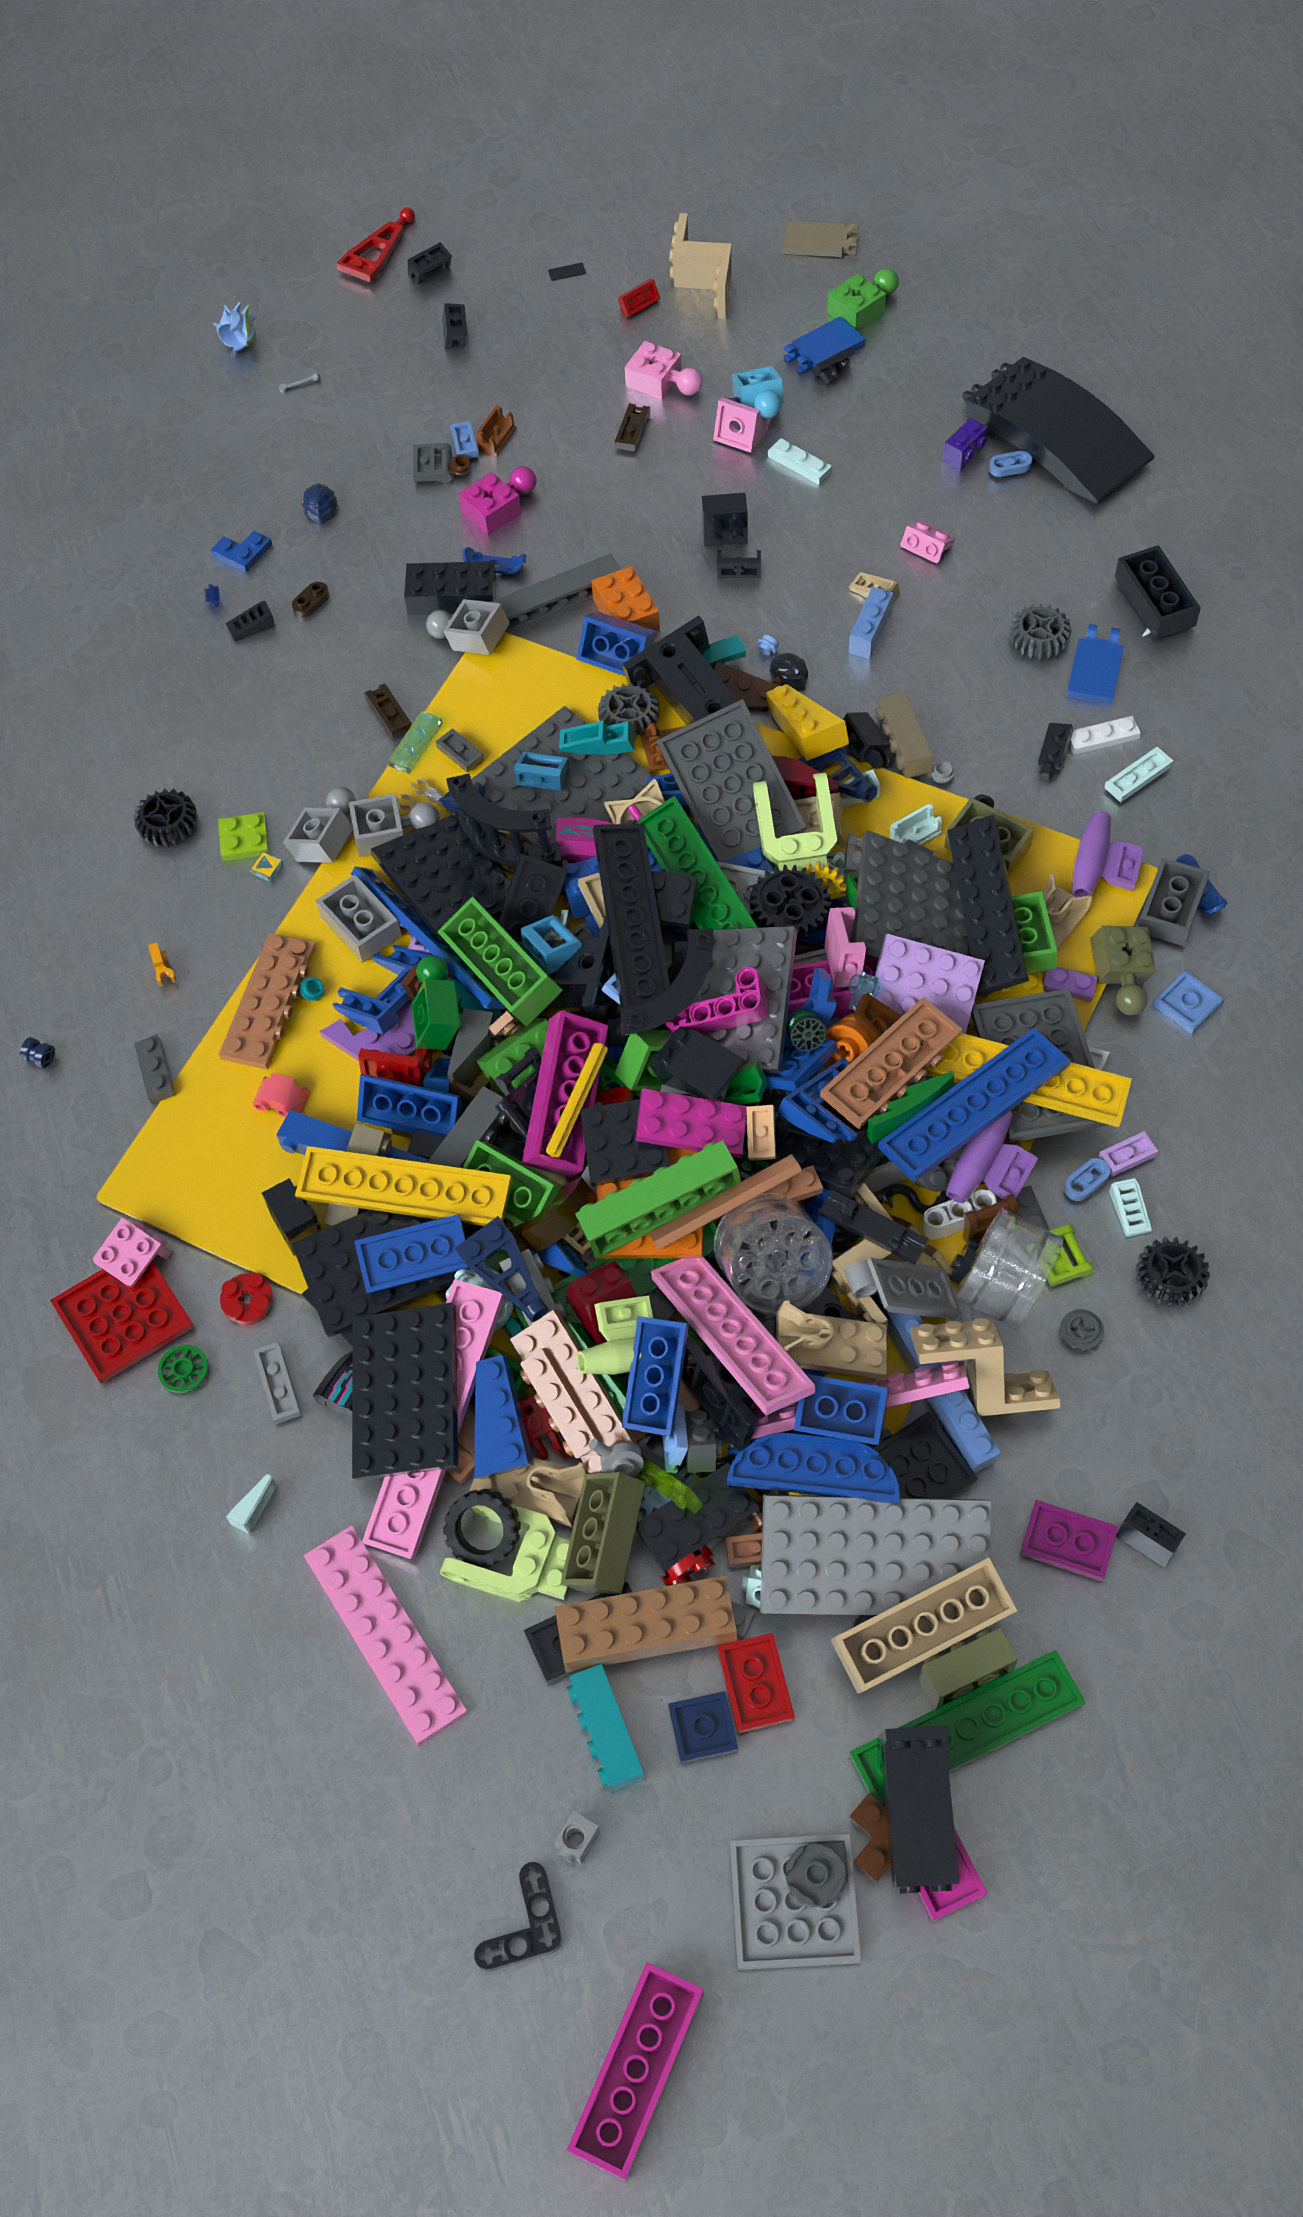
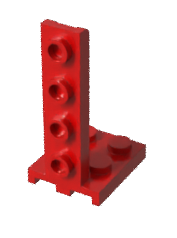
M361 1048L358 1054L361 1074L424 1087L423 1081L426 1072H429L432 1067V1055L437 1053L438 1050L416 1049L414 1057L399 1053L393 1054L375 1049Z

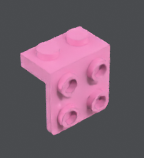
M121 1218L93 1257V1262L127 1286L132 1287L139 1280L156 1254L167 1260L173 1251L165 1247L167 1241L154 1233L152 1237L146 1234L148 1228L135 1220L131 1224L124 1218Z

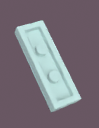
M782 438L768 450L769 458L817 484H820L832 472L830 464Z
M1155 747L1108 780L1105 784V789L1117 800L1123 802L1171 768L1173 760L1160 748Z

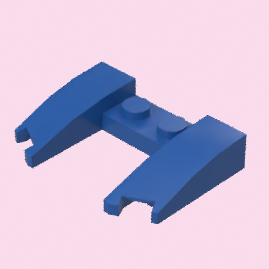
M396 944L392 945L395 952L389 957L381 956L379 952L372 956L374 962L398 976L376 998L340 987L337 993L339 997L344 999L342 1004L333 1003L334 1009L355 1023L384 1035L399 1020L396 1012L410 999L402 987L401 981L414 965H418L422 958L430 955Z
M843 1057L785 1096L777 1113L807 1133L831 1143H835L838 1139L854 1141L858 1134L825 1109L823 1105L827 1102L819 1096L821 1090L841 1073L850 1062Z

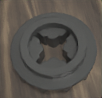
M1078 1309L1065 1315L1061 1322L1060 1332L1063 1342L1066 1341L1072 1349L1078 1348L1085 1351L1090 1348L1094 1349L1102 1341L1104 1326L1100 1318L1093 1312ZM1080 1322H1082L1084 1330L1089 1331L1085 1333L1083 1339L1079 1332H1075Z

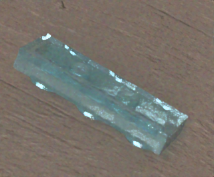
M421 711L388 760L389 766L410 774L442 726V718Z

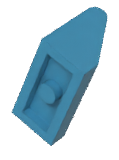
M523 751L514 767L516 785L562 791L569 758ZM527 761L558 765V768L529 765Z
M555 915L521 928L523 949L548 975L556 972L582 946V943ZM554 928L567 943L552 949L543 937Z

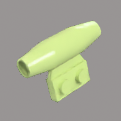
M649 1295L595 1304L599 1332L603 1334L608 1342L578 1352L577 1366L580 1373L620 1374L630 1372L631 1363L634 1358L633 1346L638 1316L653 1318Z

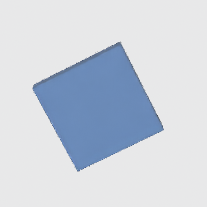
M1184 970L1153 1001L1152 1005L1193 1034L1223 1004L1224 998Z

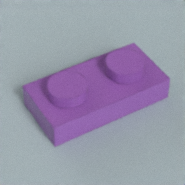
M1057 967V969L1047 970L1043 989L1046 992L1070 989L1072 998L1091 1002L1098 977Z

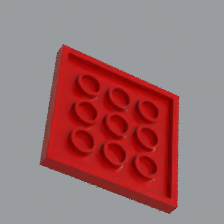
M153 1260L132 1287L127 1286L104 1269H101L50 1300L100 1384H103L195 1328Z

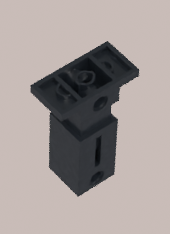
M827 1286L793 1305L804 1313L857 1321L856 1317L849 1313L841 1304L839 1297L832 1293ZM775 1316L762 1325L776 1340ZM691 1336L687 1337L681 1380L740 1452L748 1447L758 1423L757 1416L751 1408L755 1402L714 1353L706 1356L703 1347L699 1343H695Z

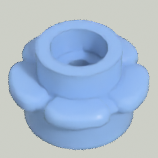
M764 635L762 639H758V644L760 645L758 648L765 655L776 654L779 643L773 637Z

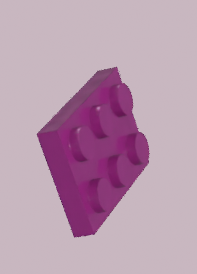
M1035 1500L1020 1555L1103 1582L1118 1526Z

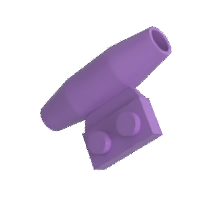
M1102 811L1092 814L1081 836L1073 867L1072 894L1076 898L1092 896L1101 876L1110 885L1133 891L1136 884L1144 848L1124 841L1110 843L1111 817Z
M1011 1111L966 1144L955 1164L946 1190V1195L950 1199L958 1203H965L982 1181H984L990 1192L1002 1199L1010 1194L1017 1198L1038 1158L1017 1145L1003 1144L1013 1116Z

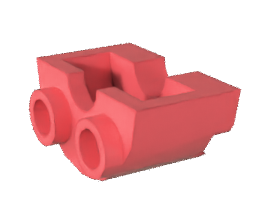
M273 1073L270 1078L266 1076L263 1078L253 1100V1107L263 1112L269 1111L271 1108L276 1109V1112L285 1118L290 1110L302 1114L310 1092L306 1087L301 1089L294 1085L295 1079Z

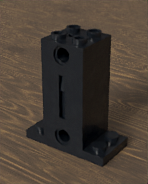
M699 615L622 664L628 685L631 683L634 686L641 684L644 689L654 683L686 726L738 702L729 688L701 655L710 648L704 621Z
M605 916L603 925L600 928L599 938L578 939L582 946L556 972L549 974L563 991L545 1009L584 1008L599 1023L605 1025L607 1020L618 1019L621 1008L620 1004L602 991L604 984L615 974L607 918ZM565 940L546 941L552 949L567 943Z
M948 1725L885 1729L877 1737L878 1750L881 1752L892 1888L899 1887L900 1894L921 1893L920 1886L929 1885L931 1892L952 1891V1884H959L946 1740L949 1739Z

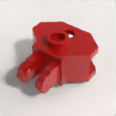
M534 1396L520 1402L528 1440L533 1443L539 1457L542 1460L548 1458V1452L541 1441L546 1436L549 1437L554 1450L558 1453L563 1451V1445L556 1431L549 1424L548 1419L551 1415L546 1407L541 1408ZM533 1407L534 1412L530 1415V1409Z

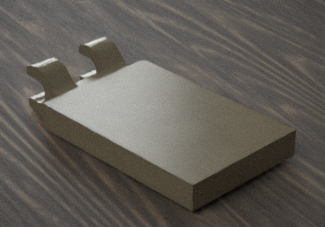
M787 221L782 254L842 257V253L855 255L859 233L853 232H859V224L854 223L846 228L845 223Z

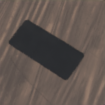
M583 263L549 269L548 272L551 280L584 274L586 270Z

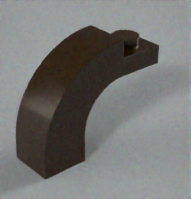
M582 1177L562 1186L555 1199L546 1209L532 1219L509 1229L515 1237L520 1251L523 1252L529 1249L530 1251L535 1250L538 1253L557 1242L579 1223L575 1213L579 1212L586 1204L595 1203L597 1195Z

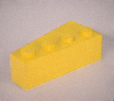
M786 684L766 692L771 717L806 761L849 744L845 721Z

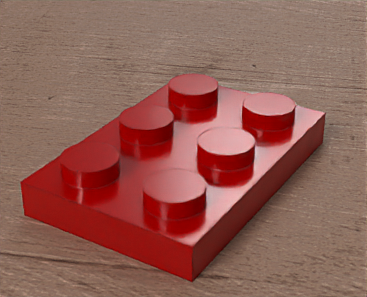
M773 1633L717 1646L738 1734L795 1720Z

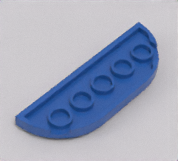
M793 1433L769 1434L756 1439L754 1443L740 1451L734 1459L727 1476V1485L820 1496L858 1498L891 1504H899L900 1498L899 1486L894 1471L879 1456V1453L863 1443L846 1439Z

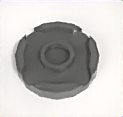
M822 1843L804 1845L799 1847L790 1856L786 1866V1883L790 1893L799 1903L808 1907L822 1908L834 1903L842 1894L846 1884V1869L841 1856L833 1848Z

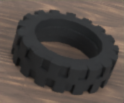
M476 1489L464 1494L450 1506V1510L444 1518L446 1525L443 1527V1534L447 1537V1540H445L448 1548L451 1547L453 1550L452 1554L456 1558L460 1557L463 1559V1562L475 1564V1566L481 1568L484 1565L490 1567L502 1561L514 1550L520 1538L521 1522L517 1519L519 1516L517 1509H513L511 1506L512 1502L508 1498L504 1499L501 1497L502 1494L500 1492H490V1489ZM476 1505L486 1506L500 1517L503 1525V1538L496 1548L479 1550L471 1546L464 1538L461 1530V1519L464 1512L470 1507Z

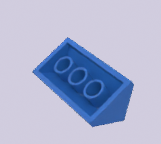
M367 1074L360 1075L357 1121L414 1133V1130L444 1136L445 1139L464 1113L465 1106L459 1095Z
M638 1316L633 1346L634 1358L630 1367L622 1428L673 1437L689 1327L688 1323Z

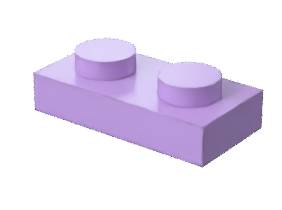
M1143 1131L1100 1151L1099 1158L1109 1164L1110 1174L1113 1177L1156 1157L1158 1150L1146 1132Z

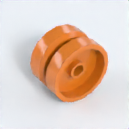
M848 1014L826 1030L825 1040L836 1041L838 1048L829 1060L825 1062L827 1067H830L843 1057L852 1063L874 1042L855 1020L854 1014Z

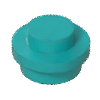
M308 977L300 984V993L308 1001H317L324 994L323 983L318 978Z

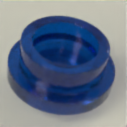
M208 584V588L204 589L205 602H209L210 606L220 603L219 587L213 586V584Z

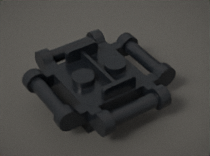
M530 1047L525 1052V1056L505 1074L501 1073L495 1079L496 1084L505 1094L502 1100L495 1105V1108L499 1113L502 1112L524 1138V1144H526L542 1060L538 1050ZM532 1065L534 1070L513 1087L512 1081L528 1066Z

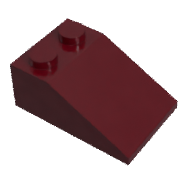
M772 756L793 800L816 797L817 790L813 774L820 773L819 771L795 758ZM827 776L830 794L838 793L839 783Z
M615 1260L570 1282L566 1300L596 1345L608 1341L599 1332L595 1304L635 1298L637 1296L631 1282Z

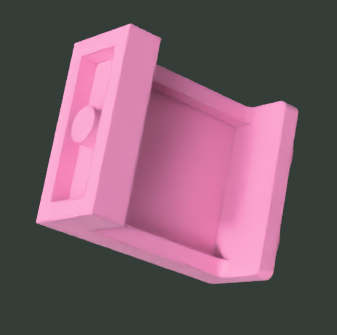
M854 907L830 908L824 946L835 987L860 986L866 947L864 942L851 943L855 919Z

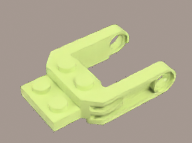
M826 773L813 774L817 790L815 799L821 833L815 831L782 836L778 839L775 838L766 781L753 783L763 855L770 862L778 865L780 871H783L784 865L788 867V870H792L793 866L796 865L797 871L807 867L809 863L812 867H816L817 861H820L821 867H825L827 856L836 845L837 835Z
M511 1504L513 1509L516 1508L519 1516L517 1519L521 1522L520 1530L526 1531L512 1568V1576H506L453 1558H445L440 1570L442 1576L452 1581L518 1602L532 1597L536 1592L565 1600L569 1587L560 1585L570 1540L556 1536L547 1515ZM476 1505L469 1508L473 1512L488 1516L491 1521L502 1524L500 1517L486 1506Z

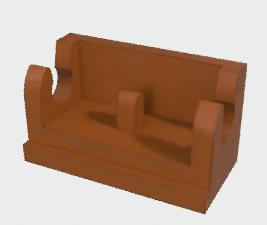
M497 405L476 432L478 450L496 457L517 429L514 425L513 414L509 412L507 418L504 417L502 408Z

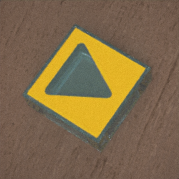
M262 852L250 868V872L252 875L272 882L284 864L281 859Z

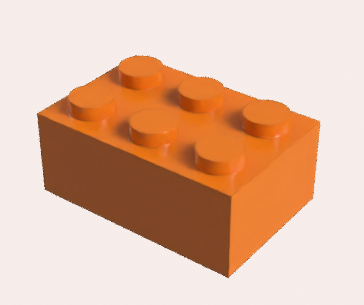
M632 566L591 580L593 600L601 613L655 631L660 630L659 610Z

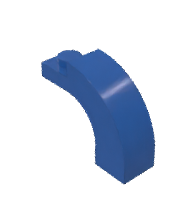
M825 968L814 969L809 998L801 1008L788 1013V1023L791 1020V1016L800 1010L816 1012L825 1027L829 1023L837 1003L831 994L833 980ZM787 1030L785 1033L784 1048L794 1046L791 1039L788 1036Z

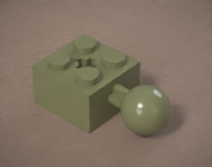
M1101 926L1090 938L1096 976L1098 977L1097 983L1121 984L1122 987L1118 990L1115 997L1117 1008L1125 1015H1138L1146 1008L1148 996L1146 991L1137 984H1144L1156 973L1148 927Z

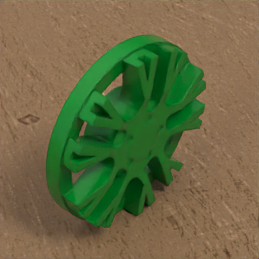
M179 1345L173 1347L161 1358L158 1365V1377L163 1386L170 1392L188 1394L189 1391L199 1389L205 1378L207 1379L209 1373L208 1360L205 1354L195 1346ZM183 1351V1357L176 1359L174 1353ZM190 1351H193L190 1359H188ZM198 1356H201L203 1361L193 1363ZM168 1358H169V1359H171L172 1361H174V1363H173V1364H170V1363H168V1362H166V1361H167ZM163 1368L172 1369V1372L163 1375ZM194 1375L200 1376L197 1381L192 1380ZM189 1380L191 1385L186 1386L185 1381ZM178 1381H182L181 1387H174Z

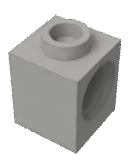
M573 1810L554 1841L556 1848L559 1849L557 1854L569 1863H573L576 1860L582 1864L600 1834L599 1826ZM573 1833L582 1834L584 1836L582 1844L576 1847L570 1846L568 1844L570 1835Z

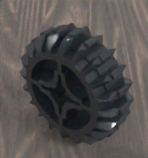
M164 788L163 792L159 793L155 790L154 795L147 794L146 800H140V806L135 807L136 813L133 814L136 831H138L143 840L145 839L149 844L154 843L157 847L162 843L167 847L169 843L177 845L178 840L185 841V835L192 836L191 829H196L198 815L195 804H193L189 796H186L182 791L177 793L174 788L170 792Z
M1165 1237L1161 1243L1155 1240L1152 1246L1147 1245L1144 1248V1253L1139 1255V1263L1136 1265V1271L1139 1272L1136 1278L1137 1281L1142 1282L1141 1290H1149L1148 1298L1158 1297L1157 1304L1165 1300L1167 1301L1168 1308L1172 1306L1173 1302H1176L1180 1308L1183 1306L1184 1301L1190 1305L1194 1298L1198 1299L1201 1297L1202 1291L1207 1288L1210 1272L1207 1271L1209 1263L1203 1262L1205 1258L1204 1253L1197 1254V1245L1190 1248L1188 1247V1240L1182 1244L1179 1243L1178 1237H1175L1173 1242H1170ZM1152 1264L1157 1267L1156 1270L1161 1275L1160 1279L1155 1276ZM1186 1264L1192 1271L1193 1279L1189 1277V1273L1185 1269Z

